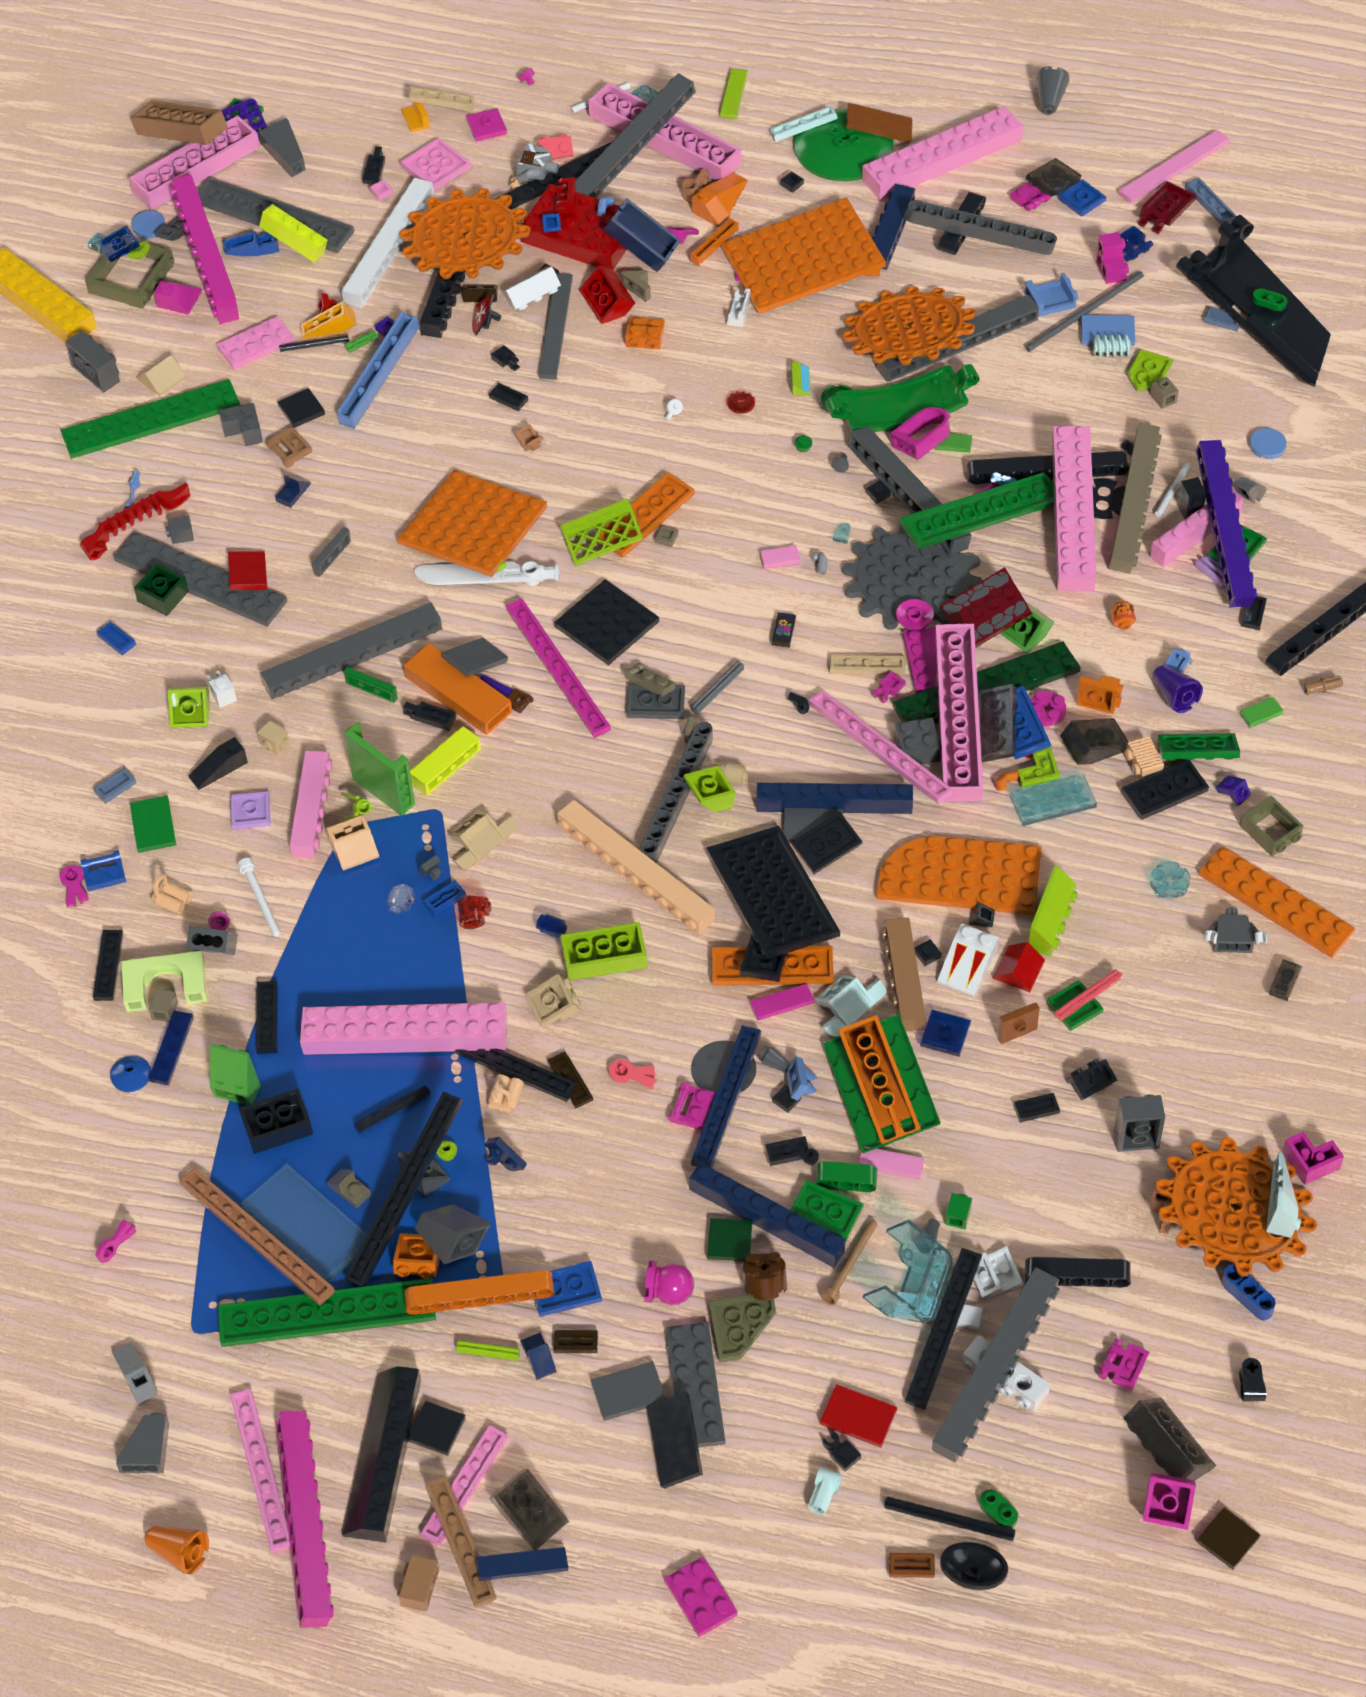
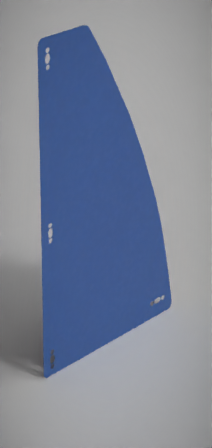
M432 809L369 821L367 824L373 836L379 857L343 871L334 851H332L313 886L272 976L271 981L278 982V1053L257 1054V1019L245 1049L250 1055L261 1085L253 1103L299 1089L311 1122L313 1135L253 1154L239 1108L247 1105L230 1101L222 1125L210 1181L333 1286L334 1290L358 1288L359 1286L346 1281L344 1278L401 1172L398 1154L399 1152L412 1151L444 1091L463 1101L443 1141L448 1140L455 1143L457 1146L456 1156L450 1161L440 1159L437 1153L434 1156L435 1161L451 1179L426 1198L418 1189L416 1190L366 1286L422 1280L423 1278L418 1275L400 1277L398 1274H394L393 1259L400 1233L419 1234L415 1227L422 1213L452 1204L490 1223L477 1252L483 1251L484 1256L478 1258L474 1254L446 1264L439 1258L436 1277L430 1276L428 1279L432 1278L433 1284L477 1279L481 1275H486L487 1277L503 1275L489 1165L485 1161L487 1150L484 1145L485 1136L475 1062L460 1055L458 1060H452L451 1056L455 1053L450 1051L304 1055L302 1051L300 1036L303 1007L467 1003L455 906H451L434 917L427 906L423 905L424 899L451 883L442 813L439 810ZM424 824L429 825V829L423 830L422 826ZM426 831L432 836V840L428 844L422 840V835ZM426 845H431L432 849L430 851H426L424 847ZM437 855L441 860L438 867L442 872L440 877L435 881L431 879L429 874L422 877L418 872L420 866ZM455 1061L459 1062L462 1068L459 1075L453 1074L451 1066ZM456 1076L462 1078L460 1083L454 1082ZM426 1085L430 1089V1096L428 1095L427 1097L425 1095L426 1098L423 1096L421 1101L418 1099L419 1102L417 1100L416 1102L414 1101L412 1106L411 1104L408 1108L405 1106L406 1109L403 1107L401 1112L399 1111L398 1113L396 1111L397 1114L394 1112L392 1117L391 1115H389L390 1118L387 1116L388 1119L385 1117L383 1122L382 1120H380L381 1123L379 1121L378 1123L376 1122L374 1127L373 1125H371L372 1128L370 1126L369 1128L367 1127L365 1132L362 1130L363 1133L361 1131L359 1133L355 1129L354 1123L361 1121V1119L370 1116L400 1098L402 1099V1097L420 1087L422 1088V1086ZM340 1169L353 1170L355 1179L371 1191V1196L357 1209L326 1184ZM205 1208L191 1319L192 1330L195 1333L220 1332L218 1305L224 1299H234L237 1303L239 1298H244L245 1301L305 1294L218 1217ZM480 1259L485 1260L487 1264V1270L484 1274H480L476 1267ZM211 1302L217 1303V1307L215 1309H211L209 1307V1304Z

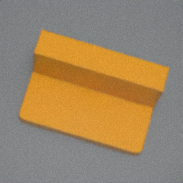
M413 102V106L401 109L410 132L430 128L429 116L423 103Z

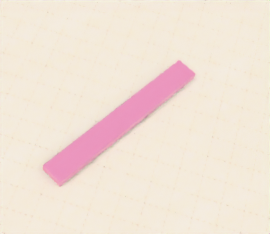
M1219 130L1214 131L1120 189L1119 195L1129 203L1134 202L1229 143V138Z
M249 1388L232 1393L230 1397L271 1553L290 1548L287 1521L252 1390Z

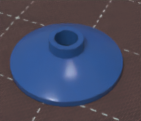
M128 1056L120 1059L113 1065L110 1072L112 1084L123 1092L138 1091L151 1078L150 1065L145 1059L138 1056Z

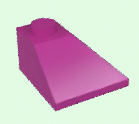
M160 281L154 292L157 307L189 315L202 293V289L172 281Z

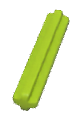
M458 1340L456 1344V1352L514 1361H517L520 1356V1349L515 1347Z

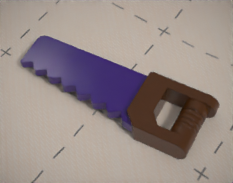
M484 675L480 677L482 681L511 700L512 710L518 713H522L527 705L534 701L532 696L516 688L507 687ZM519 698L523 699L519 705L515 704Z

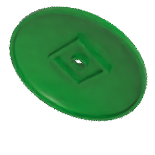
M834 109L838 119L795 135L794 152L800 164L814 175L834 181L862 179L863 165L889 155L894 150V139L846 128L847 109Z

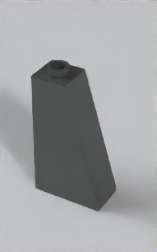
M287 118L258 131L260 144L291 177L305 171L303 155Z

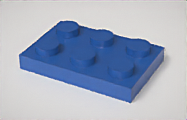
M592 1261L550 1271L553 1277L554 1295L549 1298L535 1300L539 1317L602 1302Z

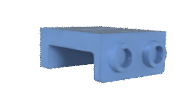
M1064 272L1061 273L1060 280L1037 286L1034 285L1032 280L1025 281L1024 295H1029L1039 307L1038 317L1075 308L1078 294L1072 288L1071 280L1067 278Z

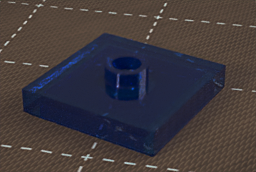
M127 225L98 241L100 248L110 263L140 247L139 242Z
M932 1010L920 1046L960 1057L971 1020Z

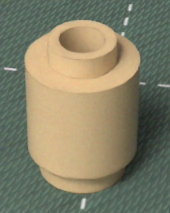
M731 763L722 764L720 769L729 783L743 785L744 782H747L749 771H746V766Z

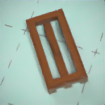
M889 1553V1577L935 1578V1554ZM894 1560L930 1561V1563H894ZM894 1569H930V1570H894Z

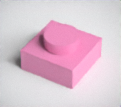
M385 180L370 186V192L379 201L393 194V189Z

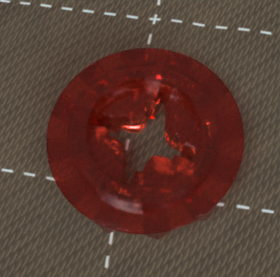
M745 390L743 392L736 391L735 394L731 393L730 397L727 398V406L734 413H748L755 407V397L751 395V392L746 393Z

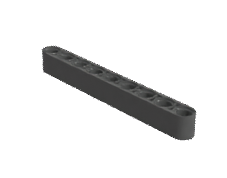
M918 200L909 202L905 215L906 220L913 224L1043 255L1052 254L1057 241V236L1052 232Z
M703 721L696 725L641 843V852L655 863L659 860L691 790L684 779V774L700 770L713 742V728L709 722Z

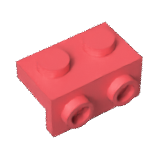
M561 134L555 138L545 136L538 140V147L544 146L552 153V160L574 157L571 136Z

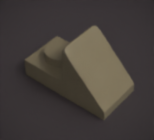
M648 271L621 272V282L626 289L645 302L651 299Z
M340 1169L326 1183L327 1186L356 1209L371 1196V1191L355 1179L353 1170Z

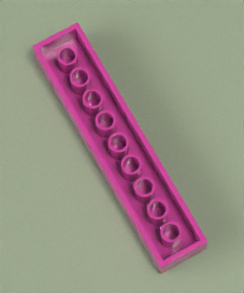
M192 175L172 179L173 186L170 187L172 196L175 197L172 199L175 209H179L177 210L179 221H183L181 226L183 232L187 233L185 237L187 244L191 245V255L196 257L194 263L196 269L200 270L198 271L200 280L205 282L203 283L205 294H209L207 299L209 305L213 307L211 308L213 317L218 319L219 324L238 320L239 314L236 297Z

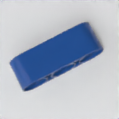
M1234 1264L1227 1266L1222 1279L1223 1287L1256 1318L1260 1320L1270 1319L1276 1304L1274 1297L1250 1275L1245 1277L1238 1275ZM1229 1276H1233V1277H1235V1278H1237V1279H1236V1280L1230 1279ZM1245 1291H1251L1253 1294H1247ZM1260 1305H1266L1269 1308L1265 1309L1262 1308Z

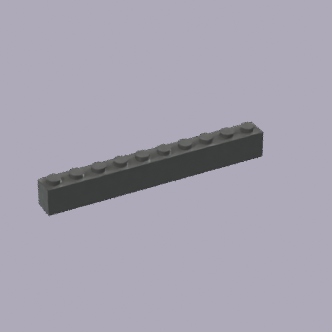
M680 73L673 77L659 91L658 95L648 103L644 110L639 112L637 117L626 126V129L593 161L590 167L583 171L582 175L575 181L576 192L597 198L696 93L694 82Z
M1029 295L1020 297L965 321L966 323L974 324L975 329L970 335L958 336L962 340L959 349L942 348L939 350V356L936 360H929L925 356L913 358L911 363L906 366L902 365L898 358H889L883 363L877 364V370L888 383L1037 321L1039 307Z
M869 426L851 431L848 446L912 514L942 505ZM967 533L939 543L951 555L967 550L972 535Z
M428 603L260 672L262 683L271 700L281 697L291 691L345 670L347 667L351 668L371 658L442 630L441 617L433 604Z
M1038 1268L1034 1269L933 1439L932 1451L955 1463L959 1456L963 1457L968 1448V1440L970 1438L974 1439L979 1429L977 1427L980 1420L984 1421L989 1413L988 1406L990 1403L994 1404L999 1396L998 1389L1001 1385H1006L1010 1376L1008 1372L1011 1368L1015 1369L1020 1359L1018 1355L1021 1350L1025 1351L1030 1343L1028 1338L1031 1333L1035 1334L1040 1326L1038 1321L1041 1316L1045 1317L1050 1309L1048 1304L1051 1299L1055 1300L1060 1291V1288H1058V1278Z

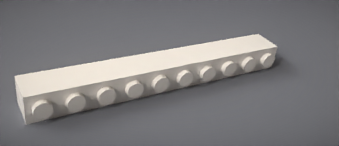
M414 178L411 184H408L404 195H401L391 215L386 218L384 226L379 229L375 240H372L368 251H365L362 260L357 263L353 274H350L348 282L342 287L341 295L346 304L363 308L405 242L401 239L399 233L404 229H411L415 226L408 219V215L411 212L423 213L427 207L426 201L434 196L433 182Z

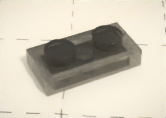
M1283 959L1270 987L1269 995L1288 1001L1302 966Z

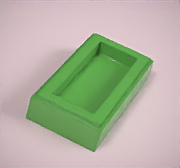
M950 433L943 442L935 447V450L970 453L972 435Z
M1274 697L1240 710V715L1249 728L1283 714V709Z

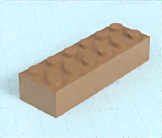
M159 101L149 102L130 117L137 135L202 145L210 144L215 137L220 136L228 128L222 110Z

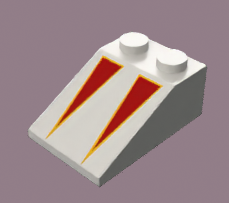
M961 924L954 937L937 983L975 997L998 951L999 937Z

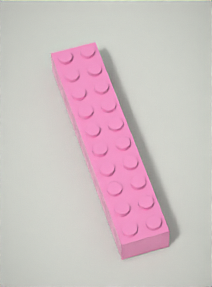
M607 83L588 101L589 116L623 132L626 126L637 117L638 113L644 110L648 102L611 83ZM673 116L647 144V146L698 172H701L702 169L709 170V177L716 181L732 174L741 165L740 148L676 116Z
M1006 106L1000 107L863 165L862 181L879 201L889 197L890 191L894 190L896 184L908 187L916 186L1022 141L1023 125Z
M1054 426L1052 455L1057 590L1094 591L1096 584L1090 426Z
M974 624L936 625L935 645L942 781L953 789V795L943 802L982 801L983 779Z
M506 1003L303 1007L300 1044L304 1055L446 1052L456 1049L466 1051H478V1049H485L486 1051L490 1049L506 1050L508 1014Z

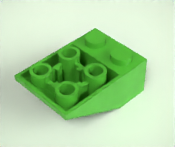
M211 1044L210 1088L214 1097L244 1105L253 1104L261 1085L249 1053L244 1050L230 1049L225 1045Z

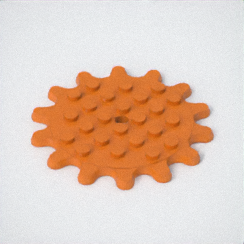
M487 188L479 189L473 196H466L463 190L455 189L451 192L449 200L440 201L438 198L431 197L426 201L429 207L428 211L423 213L411 212L408 215V219L415 226L411 229L402 230L399 235L403 241L413 243L405 247L402 252L406 258H421L417 263V268L420 272H426L432 268H440V276L443 279H449L455 272L464 271L469 278L473 279L478 276L479 269L484 266L500 270L504 265L502 256L506 254L519 255L521 253L522 245L515 242V240L527 237L530 234V227L519 225L517 222L525 219L527 212L524 208L509 209L508 207L512 202L510 195H503L498 199H490V192Z
M916 286L908 287L902 295H894L890 291H884L880 294L881 300L879 302H861L858 304L861 315L848 316L844 319L846 326L854 329L844 332L842 337L845 342H859L852 347L855 355L874 353L872 358L877 364H881L889 358H898L900 363L905 366L909 365L913 358L925 356L929 360H936L940 349H959L962 340L958 336L970 335L974 332L975 325L965 321L973 319L976 315V310L973 308H960L965 303L964 296L944 298V288H935L930 293L925 294L920 293L919 288Z
M1225 1137L1221 1140V1148L1218 1151H1211L1202 1142L1194 1141L1190 1145V1151L1193 1155L1191 1160L1185 1161L1177 1156H1170L1167 1159V1166L1176 1177L1173 1180L1160 1179L1156 1182L1155 1186L1159 1194L1171 1200V1204L1160 1208L1158 1214L1162 1222L1176 1223L1182 1229L1175 1239L1176 1245L1179 1248L1184 1249L1189 1246H1198L1205 1253L1203 1261L1206 1267L1213 1268L1218 1265L1220 1260H1228L1235 1265L1238 1275L1242 1277L1252 1272V1263L1254 1262L1264 1264L1274 1273L1282 1270L1281 1252H1287L1296 1257L1305 1254L1307 1247L1298 1239L1297 1233H1310L1317 1227V1222L1313 1218L1305 1216L1301 1212V1206L1307 1205L1313 1200V1195L1310 1191L1293 1188L1298 1205V1218H1301L1299 1230L1294 1231L1292 1238L1266 1232L1273 1166L1267 1162L1268 1150L1265 1147L1255 1146L1250 1153H1242L1238 1150L1234 1139ZM1286 1164L1291 1179L1296 1171L1293 1166ZM1230 1204H1236L1240 1209L1234 1211L1235 1209Z

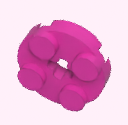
M1040 690L1030 699L1042 726H1053V723L1058 721L1060 723L1065 718L1066 704L1063 696ZM1044 707L1051 708L1048 711H1044Z

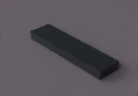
M103 930L93 992L94 1001H114L124 935L123 930Z
M277 981L257 982V1054L278 1053Z

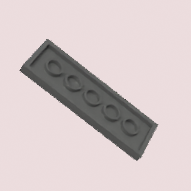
M703 1322L666 1327L674 1396L685 1391L689 1393L698 1448L725 1444V1434L709 1323Z

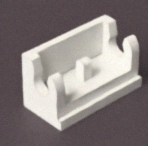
M739 289L735 290L726 322L727 325L744 327L750 306V289H745L744 295L739 294Z

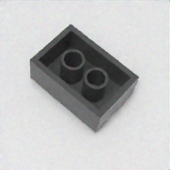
M80 331L65 341L71 366L103 393L120 382L115 356L112 353H108L101 344H97L90 335Z
M1148 1094L1143 1097L1127 1096L1119 1099L1114 1126L1118 1152L1160 1148L1165 1122L1161 1095Z

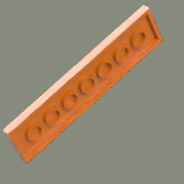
M1221 846L1199 870V876L1330 958H1333L1355 931V927L1224 846Z

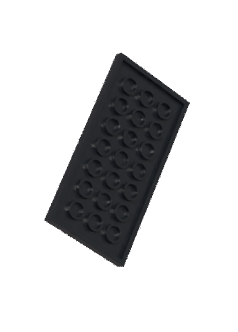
M779 825L706 848L709 859L765 960L840 937V930Z

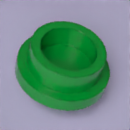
M805 435L799 436L795 439V447L800 452H807L812 447V439Z

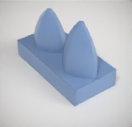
M795 1056L787 1067L786 1074L791 1098L799 1100L803 1094H813L817 1091L808 1082L817 1079V1076L804 1067L803 1058Z

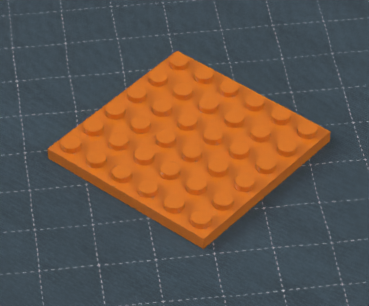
M453 470L397 538L398 544L493 577L498 570L499 564L508 558L548 507L547 502Z

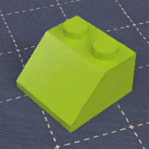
M209 686L171 687L168 689L170 728L209 726Z
M719 766L684 774L685 781L701 805L715 813L733 807L736 792Z

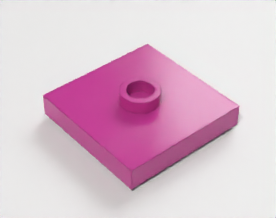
M498 108L466 116L475 142L507 134L506 126Z

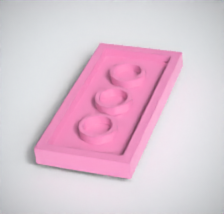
M275 316L216 345L219 352L235 370L280 349L279 345L294 342L295 339L280 318Z

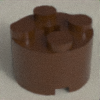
M771 1252L758 1255L752 1253L746 1257V1261L743 1264V1277L747 1295L750 1293L757 1300H771L779 1297L780 1292L787 1290L786 1264L781 1258L780 1253Z

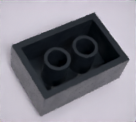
M299 1089L239 1108L253 1154L313 1135L311 1122Z

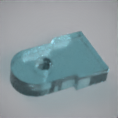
M841 523L837 532L834 533L833 541L847 544L851 528L848 523Z

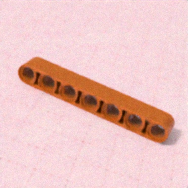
M540 1270L409 1287L404 1292L406 1312L417 1315L549 1298L554 1295L552 1272Z

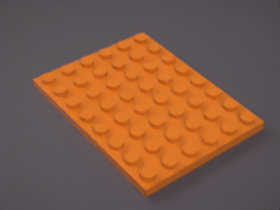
M847 197L721 243V248L734 272L737 273L743 288L750 289V300L758 314L886 267L885 259Z

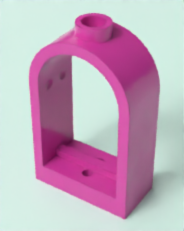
M936 407L919 411L890 433L893 448L919 460L950 435L949 412ZM929 424H940L919 441L911 438L912 435Z

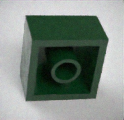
M157 563L134 587L137 602L165 616H168L189 592L186 577Z

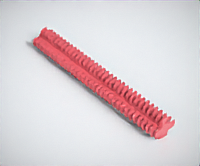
M1117 969L1110 972L1103 979L1097 981V983L1055 1011V1018L1062 1022L1066 1017L1072 1015L1073 1011L1076 1012L1081 1006L1083 1007L1087 1002L1089 1003V1001L1093 1000L1096 995H1100L1104 990L1106 991V989L1116 984L1117 981L1121 980L1122 974Z

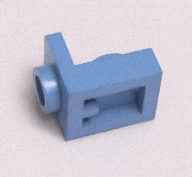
M1174 648L1164 665L1183 673L1188 664H1192L1193 660L1190 657L1191 654L1186 650L1181 649L1179 651Z

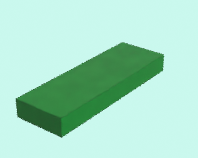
M349 667L345 669L346 684L395 703L398 699L396 686Z

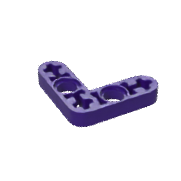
M247 99L222 110L226 122L236 117L232 116L234 111H240L238 116L242 120L248 118L251 128L257 132L258 140L260 141L258 128L264 129L267 128V125L256 100ZM249 106H253L254 112H251ZM255 117H260L258 122H252Z

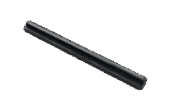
M892 1497L885 1498V1509L1013 1541L1015 1538L1016 1530L1013 1528Z

